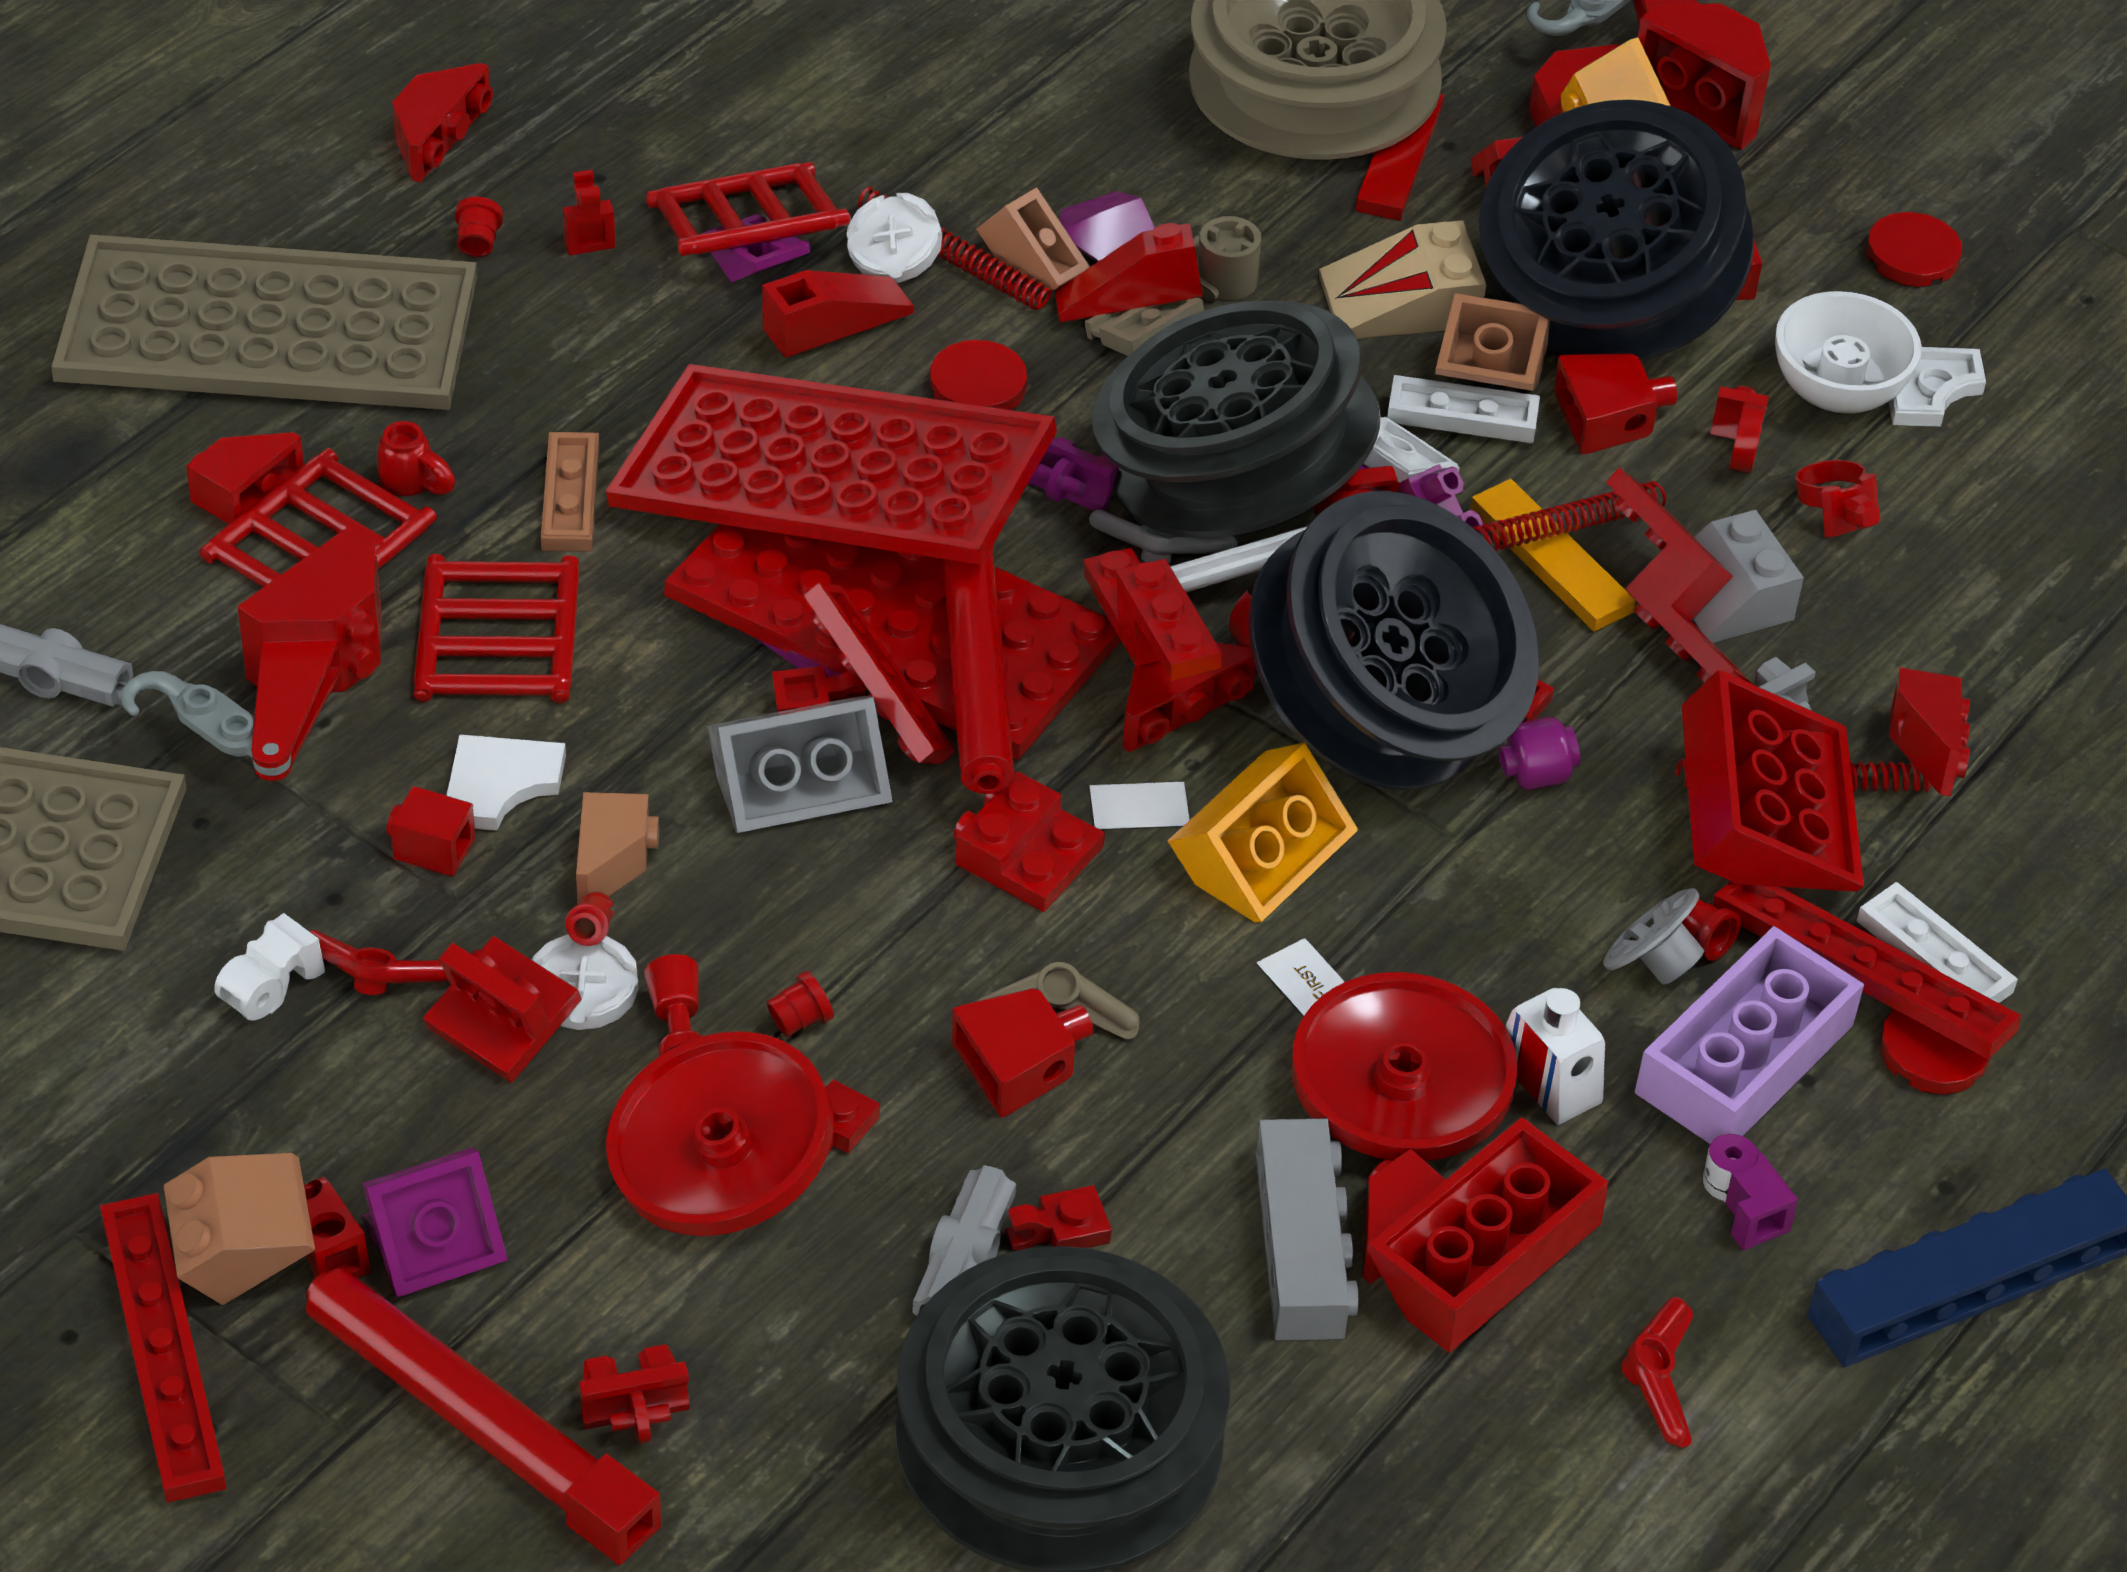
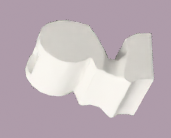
M285 913L281 914L275 920L266 923L264 933L260 938L247 944L245 955L234 957L222 968L217 976L214 992L220 999L227 1002L248 1020L254 1021L267 1016L269 1013L272 1014L284 1002L290 979V971H296L305 979H315L325 973L319 939Z

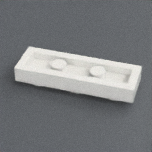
M1394 375L1387 417L1401 425L1533 443L1540 396Z
M1895 882L1860 907L1857 922L1879 940L1998 1003L2014 993L2018 980L2014 975L1898 882Z

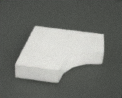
M1921 347V357L1914 375L1904 389L1889 401L1892 425L1941 427L1944 411L1950 403L1965 396L1983 395L1986 379L1980 349Z
M459 735L447 796L473 803L475 829L497 831L504 815L517 804L537 796L559 794L566 758L565 743Z

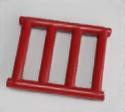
M813 162L795 163L664 187L646 193V202L650 209L658 207L677 236L678 252L681 257L832 230L837 227L848 226L851 222L847 209H837L816 180ZM796 183L817 213L791 217L770 187ZM750 191L770 221L745 226L725 196ZM705 200L724 230L698 235L679 204Z
M326 448L212 537L208 543L199 549V555L207 563H213L217 559L261 587H265L281 574L235 547L250 533L258 534L299 560L304 559L319 548L270 518L285 505L289 504L336 533H340L354 523L373 536L376 542L379 570L425 532L437 520V515L428 506L418 510L338 462L336 453L332 449ZM323 476L402 524L384 538L305 491V489Z
M440 554L430 555L427 558L424 575L413 682L414 698L420 702H427L432 699V695L550 696L556 703L567 702L572 683L579 587L578 558L567 555L561 559V562L446 561ZM445 582L558 583L557 599L443 598ZM441 619L555 620L554 637L439 636ZM437 656L552 657L551 675L436 674Z

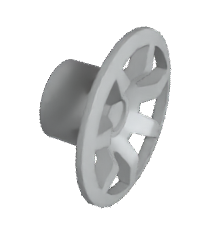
M1690 888L1672 894L1633 922L1608 950L1603 960V965L1606 969H1618L1639 957L1663 985L1674 981L1688 971L1704 953L1702 946L1681 923L1692 911L1699 899L1697 890ZM1651 918H1653L1654 924L1652 926L1647 927L1646 925H1644ZM1630 937H1634V938H1636L1637 940H1636V941H1633V940H1629V938H1630Z

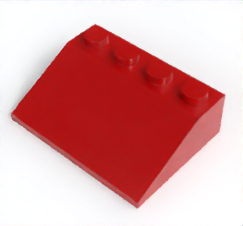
M1719 669L1681 705L1694 865L1737 884L1858 892L1864 886L1846 726Z

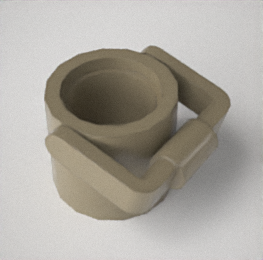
M1222 216L1210 220L1203 225L1200 235L1193 238L1203 293L1201 298L1207 302H1214L1216 299L1238 300L1246 298L1255 291L1258 285L1262 242L1261 232L1250 221L1235 216Z

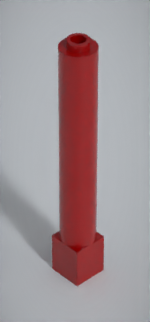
M994 544L982 565L940 558L941 575H944L961 781L966 788L980 794H993L1004 790L1012 783L1015 775L993 556Z
M337 1268L331 1272H323L312 1281L306 1293V1299L308 1300L306 1313L310 1318L565 1511L566 1525L616 1564L621 1566L661 1528L660 1493L606 1453L598 1460L346 1269Z

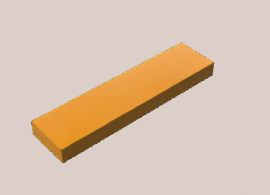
M1512 479L1472 496L1470 510L1479 513L1484 524L1521 516L1522 514H1529L1534 511L1537 512L1542 509ZM1546 515L1545 520L1548 526V533H1551L1552 530L1550 529L1548 516ZM1537 518V523L1539 524L1540 535H1543L1544 532L1541 528L1540 519ZM1529 520V525L1532 530V537H1535L1536 535L1533 530L1532 521ZM1521 522V527L1524 532V539H1527L1528 537L1525 532L1524 523ZM1556 523V530L1559 531L1560 528L1558 527V524ZM1513 524V529L1516 535V541H1519L1520 539L1517 535L1516 525ZM1505 526L1504 530L1508 537V543H1511L1512 541L1509 537L1508 527ZM1497 528V531H1496V532H1497V534H1498V536H1499V539L1502 541L1501 535H1500V529ZM1563 532L1560 536L1555 534L1552 538L1546 537L1544 540L1538 539L1536 542L1530 541L1528 544L1522 543L1520 546L1514 545L1513 548H1509L1593 632L1634 613L1633 609L1636 600L1568 533Z

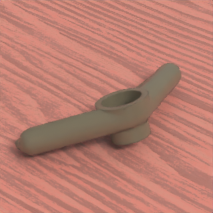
M1065 962L1051 963L1044 967L1043 970L977 1000L981 1001L1034 988L1043 993L1053 1009L1067 1010L1074 1006L1082 1005L1088 1012L1092 1024L1123 1039H1133L1139 1031L1140 1018L1133 1009L1079 974L1075 967Z

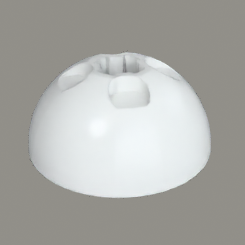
M1833 291L1809 295L1790 305L1781 315L1776 328V355L1785 379L1806 401L1831 412L1860 413L1887 403L1898 395L1911 380L1921 357V341L1913 324L1891 305L1863 294Z

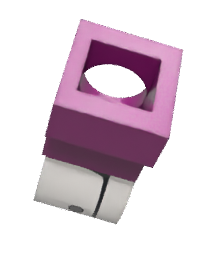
M1725 1134L1715 1138L1708 1149L1703 1184L1713 1197L1724 1201L1735 1216L1731 1235L1743 1251L1791 1232L1798 1198L1763 1153H1760L1748 1138L1741 1135Z

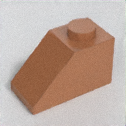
M1037 187L1004 206L976 229L994 257L998 258L999 263L1004 261L1006 267L1013 266L1014 271H1021V276L1028 274L1029 280L1035 278L1037 284L1042 282L1045 287H1051L1052 290L1067 283L1090 267Z
M583 792L576 870L578 904L588 893L602 892L610 896L646 871L648 849H658L659 816H649L648 794Z

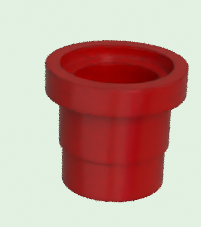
M468 197L457 204L455 210V221L458 224L457 246L461 252L475 257H483L492 252L496 232L501 228L504 216L503 209L498 203L485 197Z
M1698 899L1692 911L1681 923L1704 949L1702 956L1710 961H1715L1724 956L1734 944L1739 934L1741 920L1737 913L1728 908L1718 909Z
M807 970L796 976V983L766 1001L772 1019L785 1037H789L817 1021L825 1024L834 1018L832 1006L815 977Z

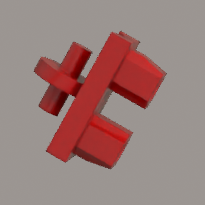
M666 1344L648 1347L638 1353L639 1370L618 1374L615 1359L607 1355L586 1359L583 1362V1381H579L580 1411L584 1430L610 1425L612 1432L634 1428L638 1444L651 1442V1424L671 1421L670 1413L690 1410L688 1397L689 1374L685 1361L676 1363L669 1346Z

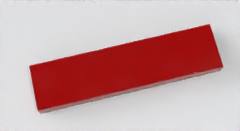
M1440 94L1433 113L1414 133L1392 146L1374 152L1357 197L1355 211L1397 221L1402 220L1443 108L1444 94Z

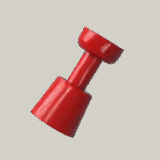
M669 954L654 959L645 968L644 978L655 1014L659 1019L668 1022L669 1034L662 1039L658 1046V1056H661L682 1043L702 1037L700 1033L691 1030L690 1018L695 1016L699 1010V968L697 962L687 955Z

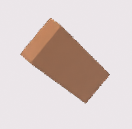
M549 432L541 529L542 551L593 552L600 446L599 433Z

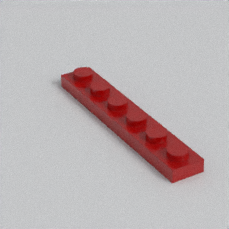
M1730 881L1714 895L1713 906L1718 909L1728 908L1737 913L1741 920V927L1762 938L1775 926L1864 984L1862 992L1988 1060L2018 1032L2021 1014L1779 886L1737 884Z
M154 1193L100 1205L166 1503L225 1490L227 1487L159 1195Z

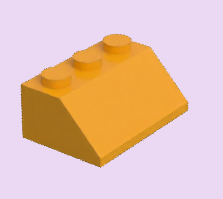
M1638 37L1628 40L1576 72L1560 96L1563 112L1591 103L1609 100H1644L1670 106Z
M1304 742L1264 751L1167 841L1196 886L1254 923H1258L1270 915L1358 831V828Z

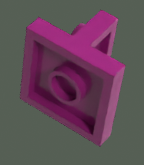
M474 1147L362 1183L370 1211L361 1215L366 1234L380 1248L391 1291L396 1297L508 1261L479 1151Z

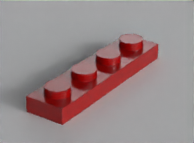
M818 583L808 591L804 597L813 609L811 617L814 623L824 634L832 636L842 651L839 657L845 668L855 677L861 678L871 693L868 697H874L876 712L884 719L890 720L899 733L897 742L902 751L911 760L918 761V763L942 764L956 750L842 585Z

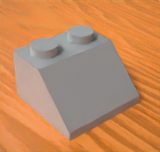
M1757 510L1712 521L1694 537L1733 575L1731 580L1691 620L1712 643L1794 620L1804 577Z

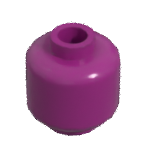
M1553 716L1522 722L1513 734L1507 738V745L1499 746V758L1505 777L1514 776L1519 786L1527 791L1563 784L1571 778L1573 768L1580 765V751L1573 728L1570 725L1563 726L1561 721Z

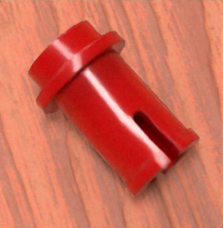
M602 892L588 893L583 897L580 904H577L570 910L566 917L565 927L568 935L574 942L584 946H592L604 940L609 931V923L614 915V910H610L614 904L609 896Z

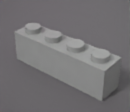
M1328 1119L1260 1120L1256 1147V1164L1275 1341L1345 1339L1348 1316H1357L1358 1287L1356 1280L1347 1281L1346 1268L1352 1267L1353 1249L1351 1234L1341 1233L1340 1222L1346 1221L1347 1217L1345 1187H1336L1335 1176H1340L1341 1174L1340 1142L1330 1141Z

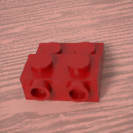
M1017 771L1012 783L1007 788L993 794H986L984 807L977 814L967 811L961 816L953 833V837L956 840L955 864L1045 912L1104 847L1105 832L1062 810V794Z

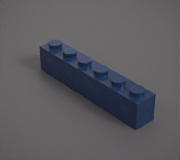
M2106 1168L2087 1176L2074 1175L2054 1189L2038 1195L2035 1193L2026 1194L2018 1198L2012 1205L1990 1214L1988 1212H1980L1970 1217L1964 1224L1942 1233L1940 1231L1929 1232L1914 1244L1896 1251H1881L1871 1257L1866 1263L1848 1270L1835 1269L1828 1272L1816 1282L1807 1316L1844 1368L2127 1255V1195Z

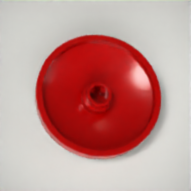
M1384 972L1369 974L1346 981L1332 988L1313 1003L1305 1013L1296 1031L1291 1071L1295 1091L1308 1115L1312 1119H1328L1330 1136L1340 1143L1358 1152L1380 1159L1394 1161L1403 1153L1412 1149L1424 1161H1433L1465 1152L1485 1140L1496 1130L1506 1116L1513 1099L1517 1078V1057L1512 1039L1499 1017L1470 992L1455 984L1428 975L1407 972Z
M742 1031L715 1033L695 1038L670 1049L652 1061L632 1080L621 1095L612 1113L606 1138V1152L610 1171L630 1207L645 1220L662 1229L692 1236H716L744 1230L784 1210L815 1179L825 1162L832 1142L834 1130L832 1103L824 1082L811 1061L798 1049L778 1038Z

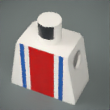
M1552 988L1518 1005L1512 1010L1505 1026L1516 1051V1079L1557 1126L1601 1104L1604 1087V1038L1599 1030L1580 1011V999L1577 994L1564 988Z

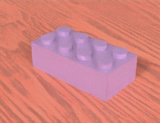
M1773 926L1643 1052L1635 1094L1709 1144L1720 1135L1737 1134L1743 1136L1853 1026L1864 984Z

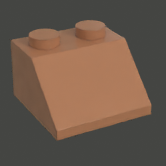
M1454 293L1437 361L1436 374L1533 391L1538 385L1548 345L1550 320L1532 312L1522 304Z
M293 1153L208 1157L163 1185L177 1277L221 1305L228 1303L315 1250L299 1157Z

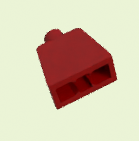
M1634 354L1560 355L1558 357L1553 392L1581 455L1648 437L1653 432L1657 408L1672 406L1677 402V387L1673 377L1648 379L1639 357Z
M1034 988L953 1008L952 1045L1000 1118L1008 1116L1067 1081L1074 1071V1042L1093 1035V1025L1090 1016L1082 1005L1074 1006L1056 1014L1043 993Z

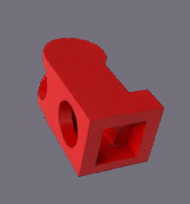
M322 1176L305 1184L304 1189L315 1250L305 1257L312 1267L313 1278L315 1279L321 1273L331 1272L337 1268H344L357 1278L371 1273L365 1233L330 1182Z

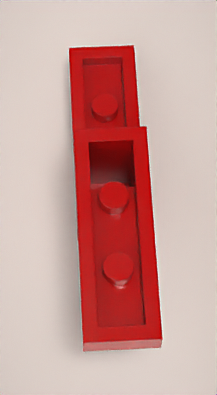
M1619 467L1606 481L1619 495L1613 502L1614 505L1634 523L1641 517L1650 526L1644 533L1645 536L1661 550L1626 588L1639 602L1633 611L1652 629L1656 630L1661 625L1670 634L1664 642L1681 659L1687 662L1693 657L1702 666L1696 674L1704 683L1720 669L1753 684L1691 621L1731 580L1733 575L1639 482Z
M1128 548L1083 559L1084 577L1136 667L1160 661L1171 681L1222 668L1221 650L1166 558L1140 563L1133 549Z

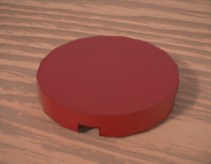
M1909 211L1892 213L1877 220L1870 229L1866 255L1869 261L1872 259L1877 264L1876 270L1885 278L1901 285L1924 287L1931 286L1932 280H1938L1943 277L1942 282L1952 277L1959 267L1962 242L1955 230L1944 221L1933 216Z
M965 340L949 345L935 356L930 366V388L933 390V397L936 400L1012 410L1021 403L1027 391L1026 365L1016 352L996 342Z
M1895 1009L1892 1010L1884 1022L1880 1039V1053L1886 1067L1896 1077L1899 1072L1903 1077L1909 1079L1908 1085L1919 1091L1941 1095L1963 1092L1972 1087L1975 1080L1980 1078L1981 1075L1983 1076L1988 1069L1990 1059L1982 1057Z

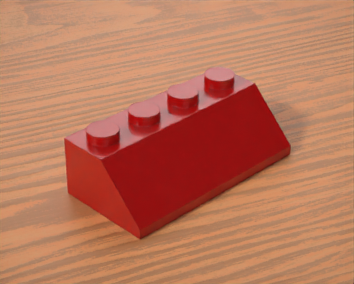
M1521 1117L1368 1243L1367 1251L1405 1319L1450 1353L1601 1225L1609 1181Z

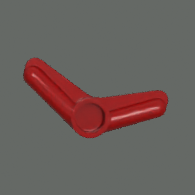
M318 930L309 931L319 939L323 959L354 977V988L360 993L367 995L382 994L387 991L388 983L449 982L439 960H395V956L387 950L373 947L356 949Z
M1672 1297L1665 1302L1630 1345L1628 1354L1623 1359L1621 1367L1625 1377L1632 1384L1640 1387L1664 1440L1676 1447L1686 1448L1691 1444L1692 1438L1670 1373L1675 1367L1674 1353L1693 1319V1311L1683 1299Z

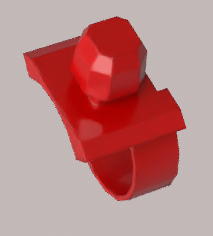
M1739 385L1734 389L1720 386L1710 435L1734 440L1729 470L1751 474L1769 396L1757 394L1752 387Z
M1826 460L1809 464L1796 473L1798 500L1802 504L1823 509L1825 538L1836 537L1879 523L1880 508L1878 505L1876 474H1866L1865 468L1861 464L1848 460ZM1833 481L1855 483V485L1841 489L1839 486H1813Z

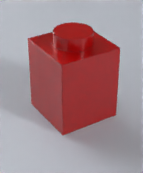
M413 786L402 805L396 804L388 818L387 834L392 836L394 860L454 877L475 841L473 803Z

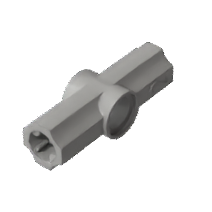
M0 624V673L17 677L25 689L41 698H55L63 691L109 706L122 705L121 695L123 688L133 678L131 663L85 650L76 638L60 629H46L41 636Z
M986 1165L978 1170H970L967 1178L964 1180L951 1215H943L932 1240L928 1268L913 1300L912 1313L916 1316L931 1297L950 1280L965 1270L997 1256L1000 1244V1230L1016 1192V1183L1007 1178L1003 1170Z

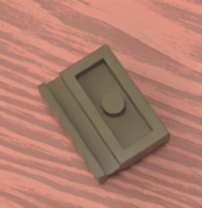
M1192 298L1096 315L1085 321L1087 338L1094 340L1099 337L1101 338L1102 345L1129 356L1161 330L1188 316L1204 311L1203 300Z

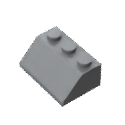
M858 696L707 726L717 780L736 833L893 802L874 697Z

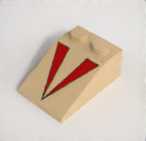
M1463 220L1417 224L1319 269V279L1330 312L1350 327L1356 339L1445 331L1454 293L1484 298L1486 282Z

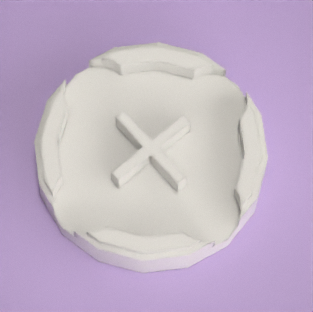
M896 193L897 197H888L886 199L884 195L873 198L859 208L853 216L847 229V247L853 264L863 275L892 277L896 283H900L917 277L932 265L940 252L943 234L935 211L924 199L909 193Z
M567 934L546 943L532 958L534 962L577 988L580 993L581 1002L560 1027L575 1030L601 1028L620 1019L633 1006L638 992L636 961L625 946L608 936H605L604 940L596 945L584 946L574 942Z

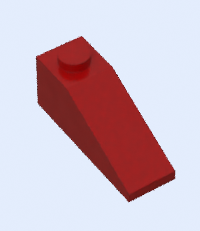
M1165 223L1155 227L1153 230L1143 231L1055 290L1060 322L1203 297L1190 223L1182 225Z

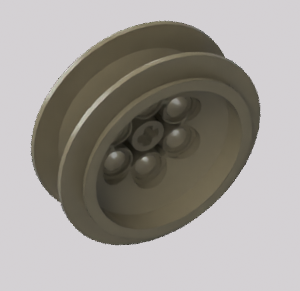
M1439 0L1194 1L1191 13V33L1195 47L1189 65V83L1192 95L1201 111L1214 125L1248 146L1276 155L1300 159L1330 160L1361 156L1392 146L1414 133L1426 122L1438 103L1442 84V72L1438 58L1442 53L1446 36V18Z

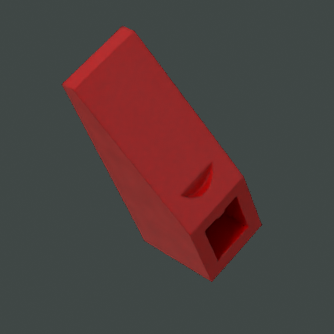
M805 270L762 285L763 330L784 358L914 313L912 302L893 278L887 276Z
M1900 667L1890 709L1889 737L1940 795L1951 797L1955 777L1965 778L1970 748L1967 747L1970 723H1967L1970 699L1962 698V678Z

